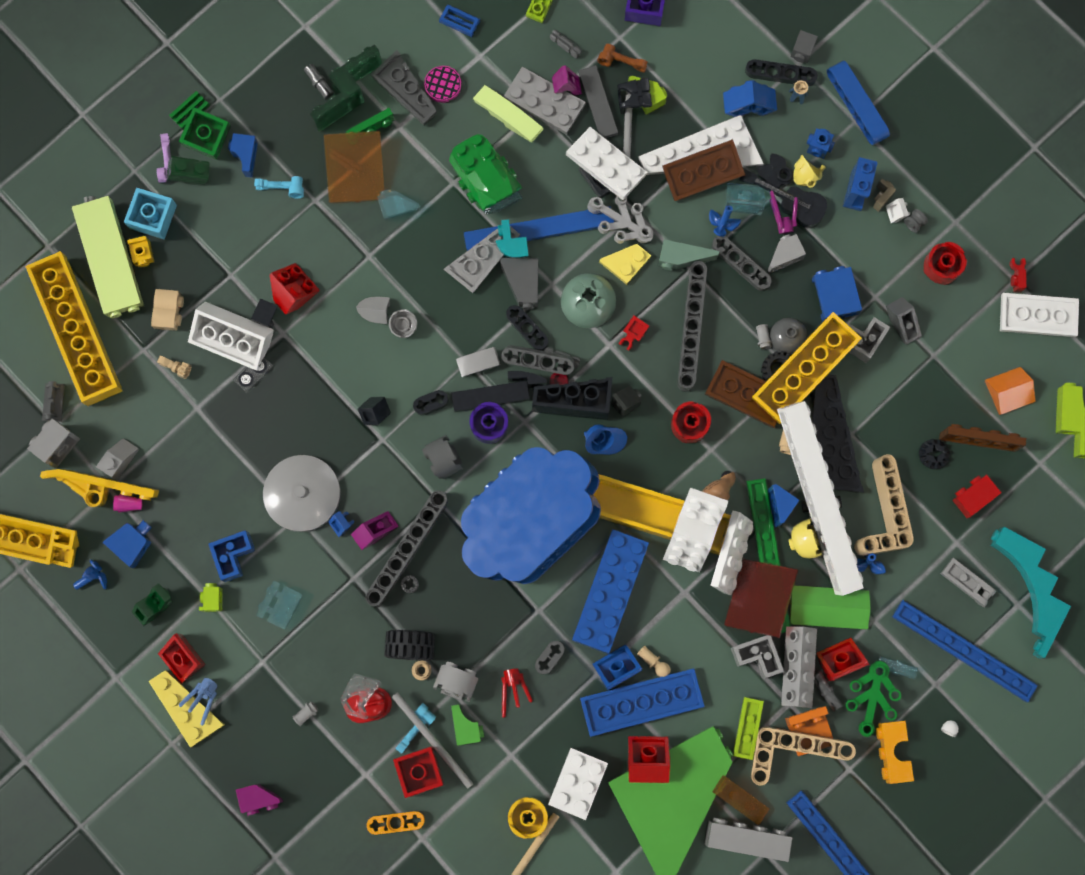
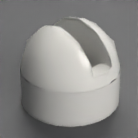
M949 720L943 724L941 731L949 736L956 737L958 725L955 721Z

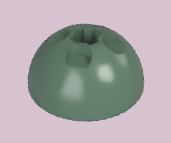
M583 273L573 277L565 285L561 294V308L566 318L574 325L582 328L599 327L612 317L616 308V294L612 285L604 277L593 273Z

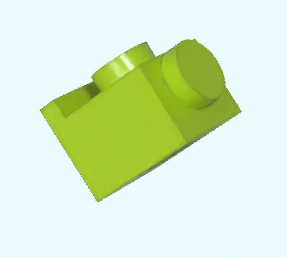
M206 583L205 587H203V592L200 593V602L203 603V607H199V611L222 612L223 588L217 587L216 583Z

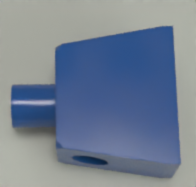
M144 520L136 528L132 524L126 523L104 540L103 544L125 564L134 569L151 544V541L145 535L152 527Z

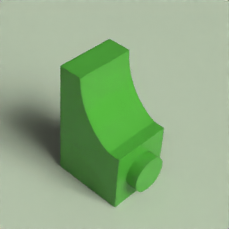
M460 705L451 706L457 746L481 742V738L484 737L483 725L479 726V722H472L467 719Z

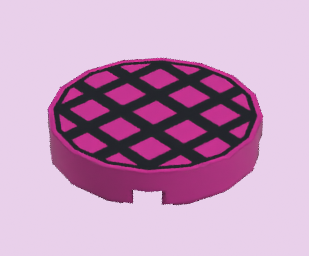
M449 66L435 67L425 77L424 85L426 92L436 102L446 103L452 99L454 100L461 91L460 76L456 70Z

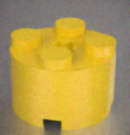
M534 797L518 799L512 804L508 812L510 829L520 838L530 839L537 837L547 826L548 813L546 807L540 800ZM530 812L532 813L531 818L533 821H527L526 823L524 822L525 817L523 814H529Z

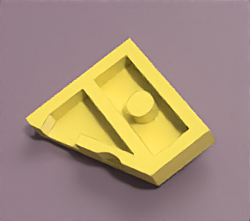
M635 244L601 258L599 263L627 285L647 263L651 255L638 244Z

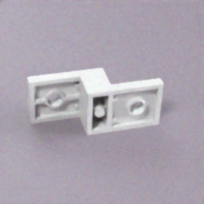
M690 488L663 560L668 561L672 565L685 567L689 571L700 573L712 547L718 525L727 508L728 501Z

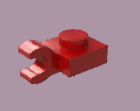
M1015 258L1010 260V267L1015 271L1011 276V286H1013L1015 293H1021L1026 289L1025 258L1020 260V265L1015 263Z

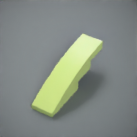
M486 85L473 98L475 103L488 110L490 115L503 122L505 127L531 143L544 130L542 126Z

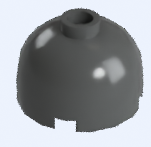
M791 317L782 318L775 322L769 333L773 350L775 352L778 351V353L783 351L784 354L788 353L791 356L807 340V330L803 323Z

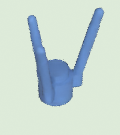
M204 678L179 703V707H182L193 695L198 693L197 698L188 709V712L191 713L201 698L207 699L209 697L201 720L202 726L205 724L213 699L217 695L215 692L218 687L217 684L209 678Z

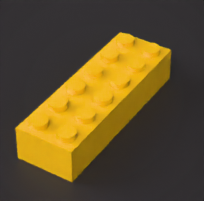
M832 312L752 396V399L774 420L781 424L777 409L802 402L862 338Z

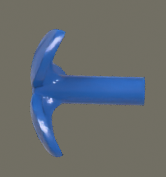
M730 205L725 207L722 217L714 210L709 212L711 224L718 226L713 230L717 236L724 237L727 234L725 229L733 231L740 225V219H729L733 210Z
M871 553L865 556L866 560L857 559L856 565L859 572L865 571L867 566H870V570L874 574H884L886 569L882 562L875 561L877 554Z
M90 559L92 566L85 570L82 575L83 578L73 583V586L78 590L92 580L99 579L105 590L107 588L106 574L101 572L102 567L97 562Z

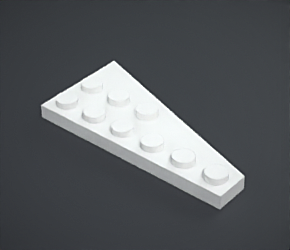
M741 115L639 156L641 166L647 171V175L664 174L662 165L733 139L743 168H746V166L759 167L763 165V161Z

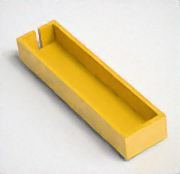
M598 474L599 486L593 495L597 498L601 507L599 518L671 540L678 516L685 502L684 500ZM723 514L709 551L710 553L720 555L725 538L723 535H726L731 515Z

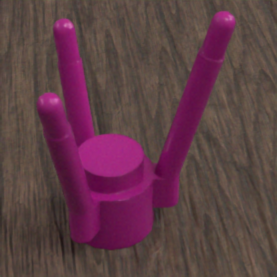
M770 191V203L779 234L794 232L793 227L797 226L798 198H794L792 220H790V217L781 218L774 192Z

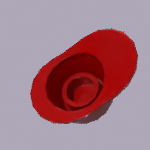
M381 688L359 691L347 699L345 712L348 718L356 723H366L381 719L390 712L392 699L389 693Z

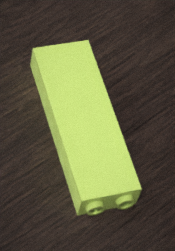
M109 196L72 206L103 314L110 318H116L121 316L123 312L128 311L132 313L140 310L139 307L144 306L113 200Z

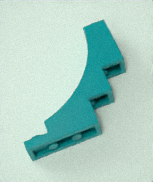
M1006 527L999 528V530L996 529L991 536L993 541L990 546L1000 551L1015 565L1027 585L1033 608L1032 633L1041 638L1033 646L1035 650L1033 656L1039 659L1045 658L1071 606L1050 595L1058 577L1038 567L1046 549Z

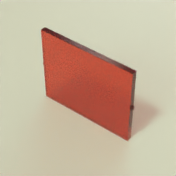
M743 559L742 568L737 578V585L733 592L724 625L749 631L750 633L755 632L780 638L798 570L772 565L771 563L766 564Z

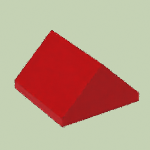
M174 634L158 653L181 684L206 665L182 634Z
M852 638L816 653L828 681H833L869 665Z

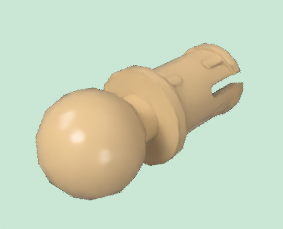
M643 646L637 653L649 665L650 669L652 667L655 668L657 676L665 677L670 674V666L666 662H659L658 660L661 657H657L646 646Z

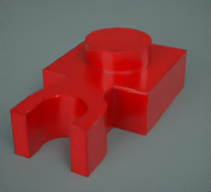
M633 315L623 330L627 333V336L622 338L618 344L622 346L624 341H628L629 346L627 350L630 351L634 339L640 342L650 326Z

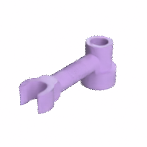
M168 133L160 134L164 167L157 168L159 183L167 182L168 161L171 158Z

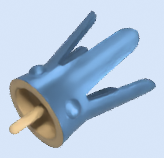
M797 81L794 87L789 90V92L794 91L790 102H793L799 96L800 104L804 103L805 93L808 96L807 91L809 89L805 81Z

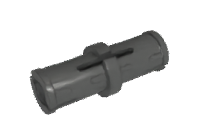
M309 64L311 68L306 66L304 72L312 80L314 88H317L324 99L328 100V95L331 98L334 95V91L326 83V78L323 75L321 76L315 68V65Z
M822 671L815 675L814 683L821 692L820 696L825 698L832 711L834 712L842 707L843 703H841L834 692L835 688L830 686Z

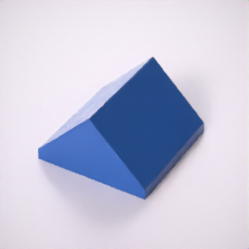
M775 484L768 489L774 526L777 528L786 521L799 502V499Z
M627 645L593 663L607 691L642 671L641 666Z

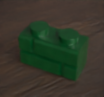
M171 156L168 161L167 180L205 185L209 178L210 163L208 161L199 162V160Z

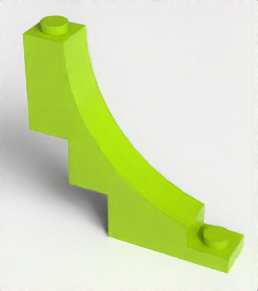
M1064 383L1057 390L1056 433L1075 435L1074 458L1085 459L1083 387L1076 386L1075 383Z

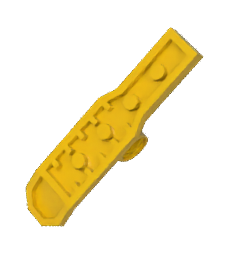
M66 469L42 471L40 475L42 479L56 478L58 481L64 482L73 491L82 496L90 507L103 506L107 501L110 488L121 490L120 494L132 496L133 493L139 494L140 499L150 501L151 497L157 498L159 490ZM95 493L99 495L97 503H94L92 500Z

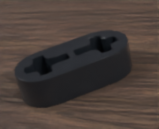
M442 390L431 392L417 398L413 403V409L418 415H427L446 407L448 396ZM437 395L445 397L442 400V404H439V402L432 403V401L437 399ZM419 402H422L423 404H427L430 402L429 405L425 406L424 411H421V409H417V407H419Z

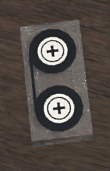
M263 357L258 370L246 366L233 381L248 393L274 366Z

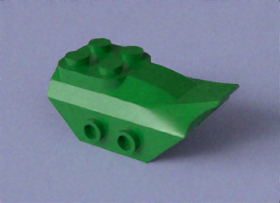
M474 135L453 148L449 162L459 178L458 184L462 191L466 190L468 192L466 195L471 204L475 203L479 209L484 211L522 189V186L516 179L515 171L507 167L508 163L505 157H500L490 141L483 135Z

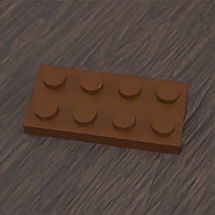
M733 139L662 165L674 201L745 175Z
M722 360L705 395L771 428H774L777 423L752 399V396L766 381Z
M951 424V426L940 432L939 436L941 441L1016 452L1026 446L1027 439L1017 433L1003 435L1001 431L997 430L984 432L978 427L965 429L962 425Z

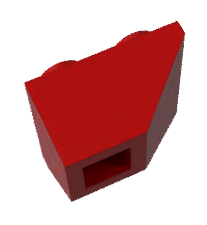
M296 263L270 274L273 301L285 315L298 310L320 291Z

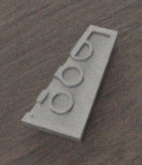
M510 226L511 238H518L520 234ZM498 228L443 269L472 293L503 256L495 242L496 240L503 239L502 236L499 237Z

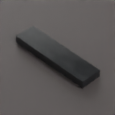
M527 380L451 392L454 412L475 409L484 402L502 405L530 400Z

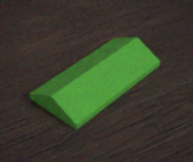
M791 585L790 625L868 630L870 617L869 590H857L841 596L835 595L833 588Z

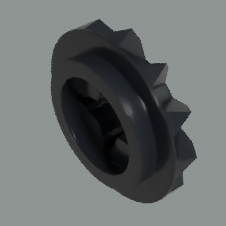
M930 439L920 446L919 459L927 468L940 469L949 461L950 451L947 444H944L941 440ZM933 448L936 452L941 453L936 457L937 459H934V456L927 455L933 451Z

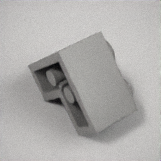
M875 317L870 321L864 332L847 323L862 338L849 353L867 363L890 329V326Z
M770 634L731 648L737 667L756 660L762 679L784 672Z

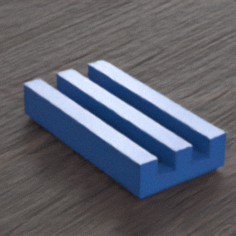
M447 4L439 22L473 37L480 19ZM448 11L473 22V25L466 21H463L458 17L448 14Z

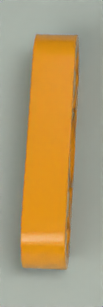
M419 811L373 816L367 822V830L374 835L417 830L424 825L425 818ZM407 815V819H412L413 815H417V818H421V822H418V826H414V823H407L408 828H404L405 819L403 816ZM393 817H398L401 820V826L397 829L392 828L390 825V820ZM383 818H387L386 825L388 830H385V826L379 827L378 831H375L373 827L371 828V824L374 823L375 819L378 823L385 822Z

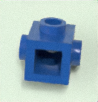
M816 128L814 134L810 133L806 143L809 145L807 153L824 159L827 152L831 153L835 142L832 139L834 135L826 129Z

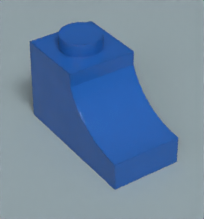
M233 133L232 139L228 143V150L233 157L241 161L244 176L253 177L258 141L255 136Z

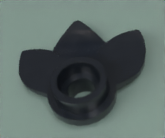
M772 153L770 155V164L757 168V172L762 179L778 188L781 185L791 183L793 180V171L787 167L786 160L780 155ZM781 174H786L787 178H781Z

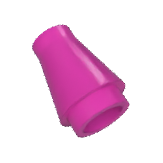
M119 494V496L115 495L113 510L118 511V513L142 510V499Z

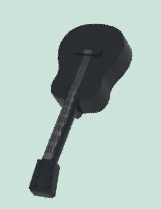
M746 169L744 170L745 175L739 178L741 182L751 185L755 184L769 192L773 191L774 195L782 199L781 211L791 216L793 214L794 198L797 197L796 222L804 228L816 227L825 215L827 201L819 193L806 192L796 186L790 187L785 192L758 178V175Z

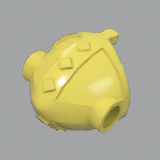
M801 155L794 165L793 180L796 185L811 188L816 185L818 180H821L822 172L826 167L821 165L818 169Z

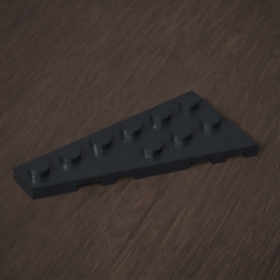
M827 374L815 387L811 422L816 427V438L822 446L821 454L823 460L828 465L827 473L829 479L834 484V490L864 493L849 427L845 418L846 414L841 401L837 376Z

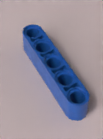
M843 60L827 69L828 78L871 145H875L889 137L890 132L887 125L847 62Z

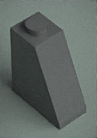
M500 258L501 268L518 306L525 310H532L534 307H538V258Z

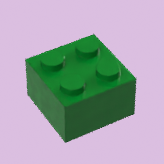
M193 107L179 142L186 148L217 160L231 125L228 121Z

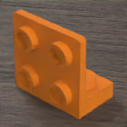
M826 706L785 718L790 731L833 738L826 718L828 714ZM809 738L801 740L803 748H809L812 744ZM823 742L820 747L824 749L832 745L830 742ZM796 751L797 756L808 754Z

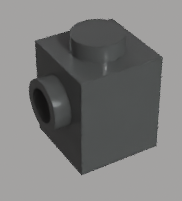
M800 30L790 57L794 58L797 62L808 63L818 36Z

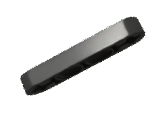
M716 236L714 238L712 249L719 251L718 256L757 290L766 291L771 285L769 274L727 237ZM717 241H718L719 243L723 241V242H724V245H723L724 248H723V247L718 248V247H717V244H718ZM733 252L737 253L740 257L736 262L731 261L729 255ZM751 265L754 271L751 274H746L743 267ZM756 272H759L757 277H755V279L753 280L752 277L755 276ZM765 278V284L759 285V279Z
M506 346L501 354L505 363L563 375L570 374L575 368V361L570 356L520 346ZM511 350L513 355H519V353L522 352L520 356V361L518 360L519 356H513L512 359H510L509 355L506 353H508ZM527 353L532 354L534 361L531 363L526 362L524 355ZM543 358H551L553 364L551 366H545L543 364ZM557 359H559V361H558L559 365L557 366V368H555V365H556V363H557ZM567 361L570 367H568V369H564V365L560 364H564V362Z

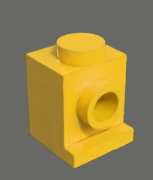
M146 236L127 240L132 262L135 266L146 267L150 265L149 263L154 262L151 243ZM143 250L141 254H137V251Z

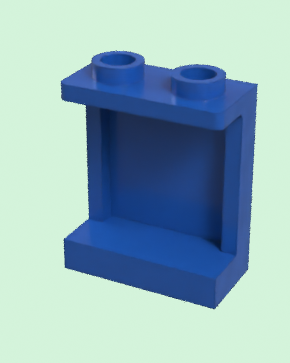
M859 157L850 174L843 207L858 211L862 210L864 199L870 196L877 167L876 161Z
M839 266L834 268V271L827 272V270H821L815 273L816 275L813 276L812 283H815L822 310L820 315L822 323L832 312L839 318L860 314L862 307L851 267Z

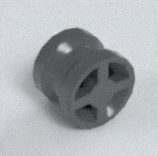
M915 209L910 217L907 216L904 219V223L909 230L917 233L921 226H925L928 223V219L920 210Z

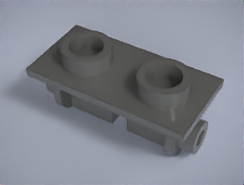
M54 381L45 383L42 421H50L51 419L58 422L62 421L65 384H56L57 382Z

